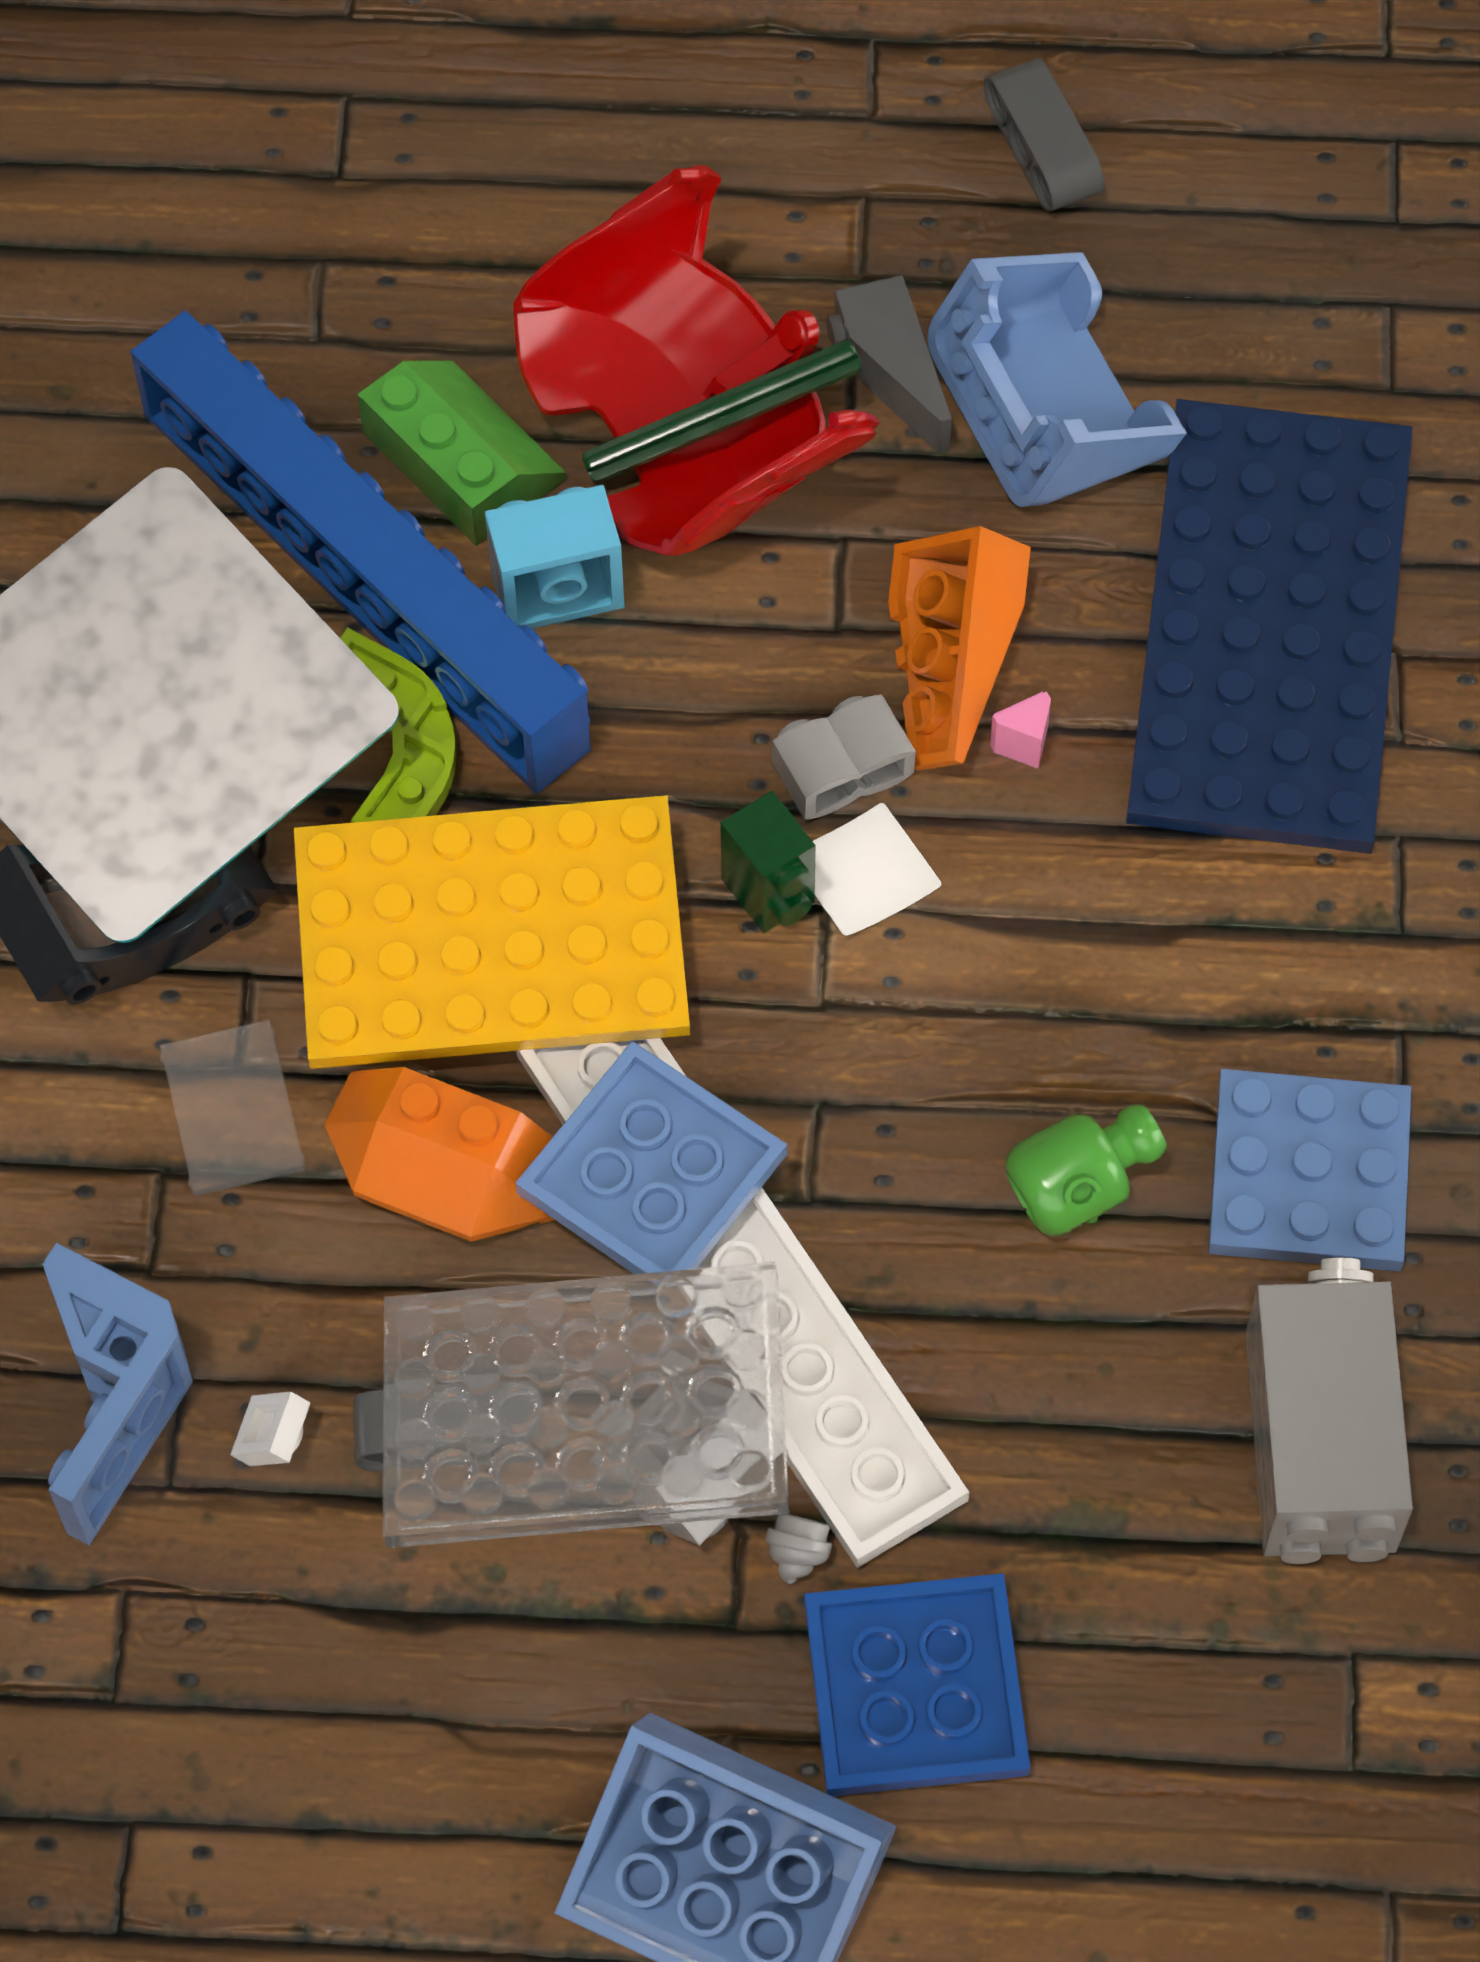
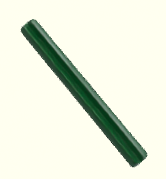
M844 340L589 449L582 455L585 468L594 484L608 481L858 374L862 370L859 355L851 341Z

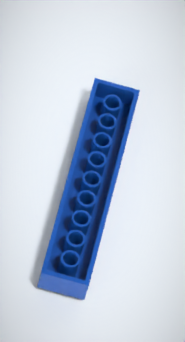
M185 310L130 351L145 417L382 646L401 655L421 669L442 694L447 704V709L536 795L591 751L589 724L591 721L587 706L588 687L580 674L570 665L564 664L561 667L547 654V649L542 639L532 628L527 625L519 627L506 615L502 602L491 589L486 586H482L479 589L465 576L463 566L451 551L444 547L440 550L434 547L425 538L421 525L411 513L404 509L398 512L385 500L381 487L371 475L364 471L358 474L346 463L343 452L332 438L326 434H322L319 437L306 425L302 412L293 401L287 397L279 399L267 388L263 375L254 364L248 360H244L241 363L229 352L226 341L215 327L209 323L202 326Z

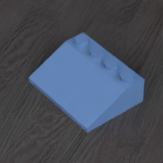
M650 1712L630 1727L555 1914L656 1962H837L873 1886L897 1826Z

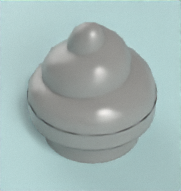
M778 1513L775 1528L768 1527L765 1540L770 1545V1557L779 1564L778 1572L783 1581L787 1584H793L797 1578L810 1574L814 1566L824 1563L829 1558L833 1544L827 1541L830 1525L790 1514Z

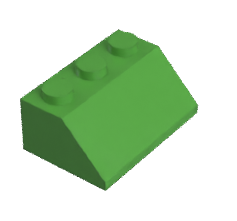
M402 361L357 394L363 433L475 546L487 539L485 511L497 509L510 501L523 500L528 502L541 499L567 479V473L453 361Z

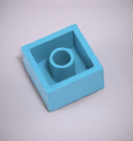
M604 485L590 488L572 487L563 490L555 496L528 502L523 500L510 501L497 509L485 511L491 575L497 597L502 602L506 615L519 627L527 625L534 629L625 608L621 543Z

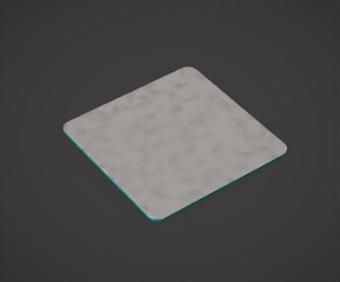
M165 467L152 472L0 594V820L99 930L114 942L127 943L138 939L386 734L396 724L399 717V707L394 695L184 472L176 468Z

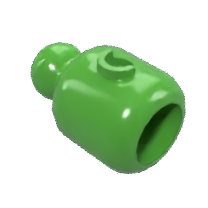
M1134 1104L1120 1111L1115 1122L1103 1129L1091 1116L1085 1114H1072L1062 1118L1011 1148L1006 1156L1005 1170L1014 1192L1023 1208H1027L1026 1213L1033 1224L1043 1234L1061 1236L1085 1223L1097 1222L1098 1216L1125 1202L1130 1194V1182L1125 1169L1135 1163L1148 1164L1158 1160L1164 1154L1167 1144L1161 1130L1146 1106Z

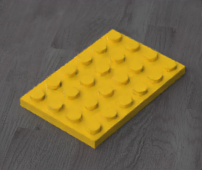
M668 795L294 828L307 1051L310 1069L690 1035Z

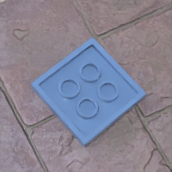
M631 1041L515 1183L516 1193L672 1300L787 1156V1144L634 1041Z
M1221 1069L1218 1081L1208 1254L1321 1264V1260L1326 1258H1353L1360 1260V1268L1401 1272L1405 1253L1412 1086Z

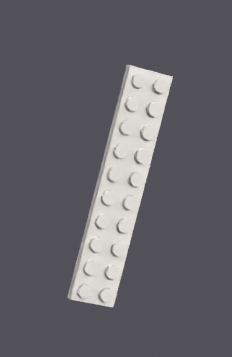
M660 1038L632 1040L685 1075ZM631 1041L519 1050L516 1053L518 1059L563 1125ZM761 1187L679 1290L676 1297L740 1393L749 1399L788 1450L783 1456L858 1568L968 1502L970 1492Z

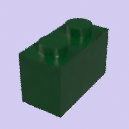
M772 790L720 822L721 880L763 934L779 924L789 926L797 922L810 910L815 902L816 845Z

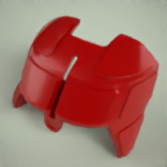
M705 165L675 168L664 178L617 209L609 220L573 241L557 253L525 282L513 302L516 352L522 378L538 409L543 414L566 415L592 410L602 417L614 438H618L812 354L819 340V326L812 313L802 309L789 310L775 325L759 303L734 279L702 259L711 203L722 180L718 172ZM813 392L634 469L640 478V484L607 496L617 533L633 546L662 555L677 556L695 551L727 535L803 481L806 475L820 470L837 459L861 448L875 437L877 433L874 429L880 422L875 415L865 411L859 412L850 409L831 412L828 416L829 425L825 429L826 421L819 396L816 392Z

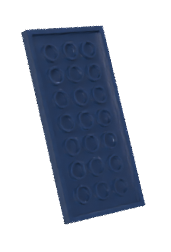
M1177 399L1175 414L1187 434L1169 457L1126 824L1371 854L1375 838L1413 426Z

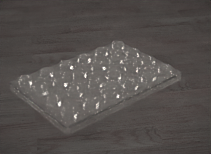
M775 1262L384 1297L383 1538L388 1548L789 1513L779 1287Z

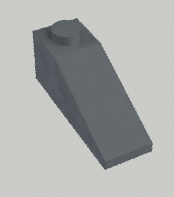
M903 275L835 290L834 315L826 317L831 346L844 340L851 341L856 348L862 370L855 374V376L938 454L950 451L952 418Z

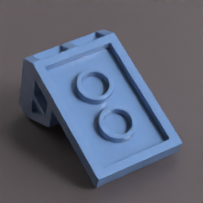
M56 1242L42 1265L76 1360L81 1368L89 1394L94 1403L90 1407L84 1422L86 1431L73 1451L66 1449L56 1460L49 1475L48 1483L51 1486L48 1491L66 1533L90 1546L193 1383L170 1302Z

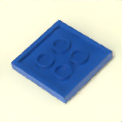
M1004 1573L804 1594L826 1794L841 1796L1029 1776L1030 1761Z

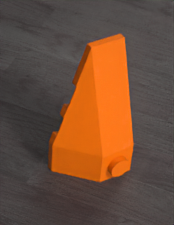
M982 526L894 545L888 604L890 618L899 622L902 646L895 650L897 668L906 671L909 693L902 705L906 734L916 751L914 769L917 770L964 763L1025 605L1031 547Z

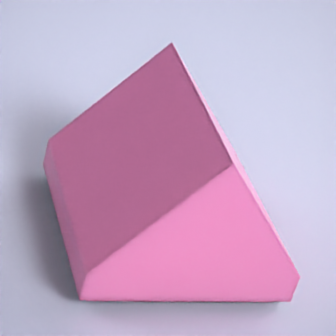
M1047 691L1038 693L994 713V716H992L990 747L994 753L1039 769L1048 729L1051 698Z

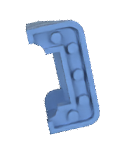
M1083 252L971 259L929 325L928 347L931 357L1011 501L1020 507L1049 504L1167 458L1187 434L1174 410L1167 402L1162 400L1144 401L1135 411L1133 410L1087 329L1101 303L1102 288Z

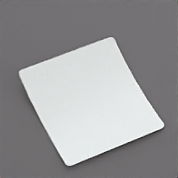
M879 803L852 821L813 840V843L816 845L815 896L843 935L848 936L872 926L912 905L941 886V881L884 803Z

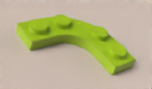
M347 628L340 639L394 695L399 707L398 720L388 731L393 741L392 757L385 773L353 816L351 823L435 816L450 791L457 760L455 734L447 710V704L433 681L411 661Z

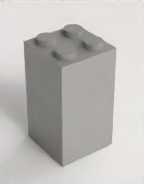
M1391 1281L1258 1285L1245 1336L1263 1557L1281 1556V1560L1289 1564L1311 1563L1319 1560L1321 1555L1347 1554L1348 1559L1355 1562L1382 1560L1388 1556V1553H1396L1413 1510Z

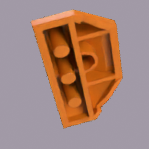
M406 1067L350 1072L324 1126L355 1197L470 1242L512 1232L536 1222L543 1224L555 1221V1219L516 1193L515 1183L553 1138L522 1112Z

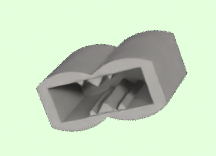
M882 694L865 698L862 696L848 698L841 702L827 718L811 721L799 719L791 722L772 741V764L804 820L830 814L848 805L860 796L872 795L886 790L914 774L916 751Z

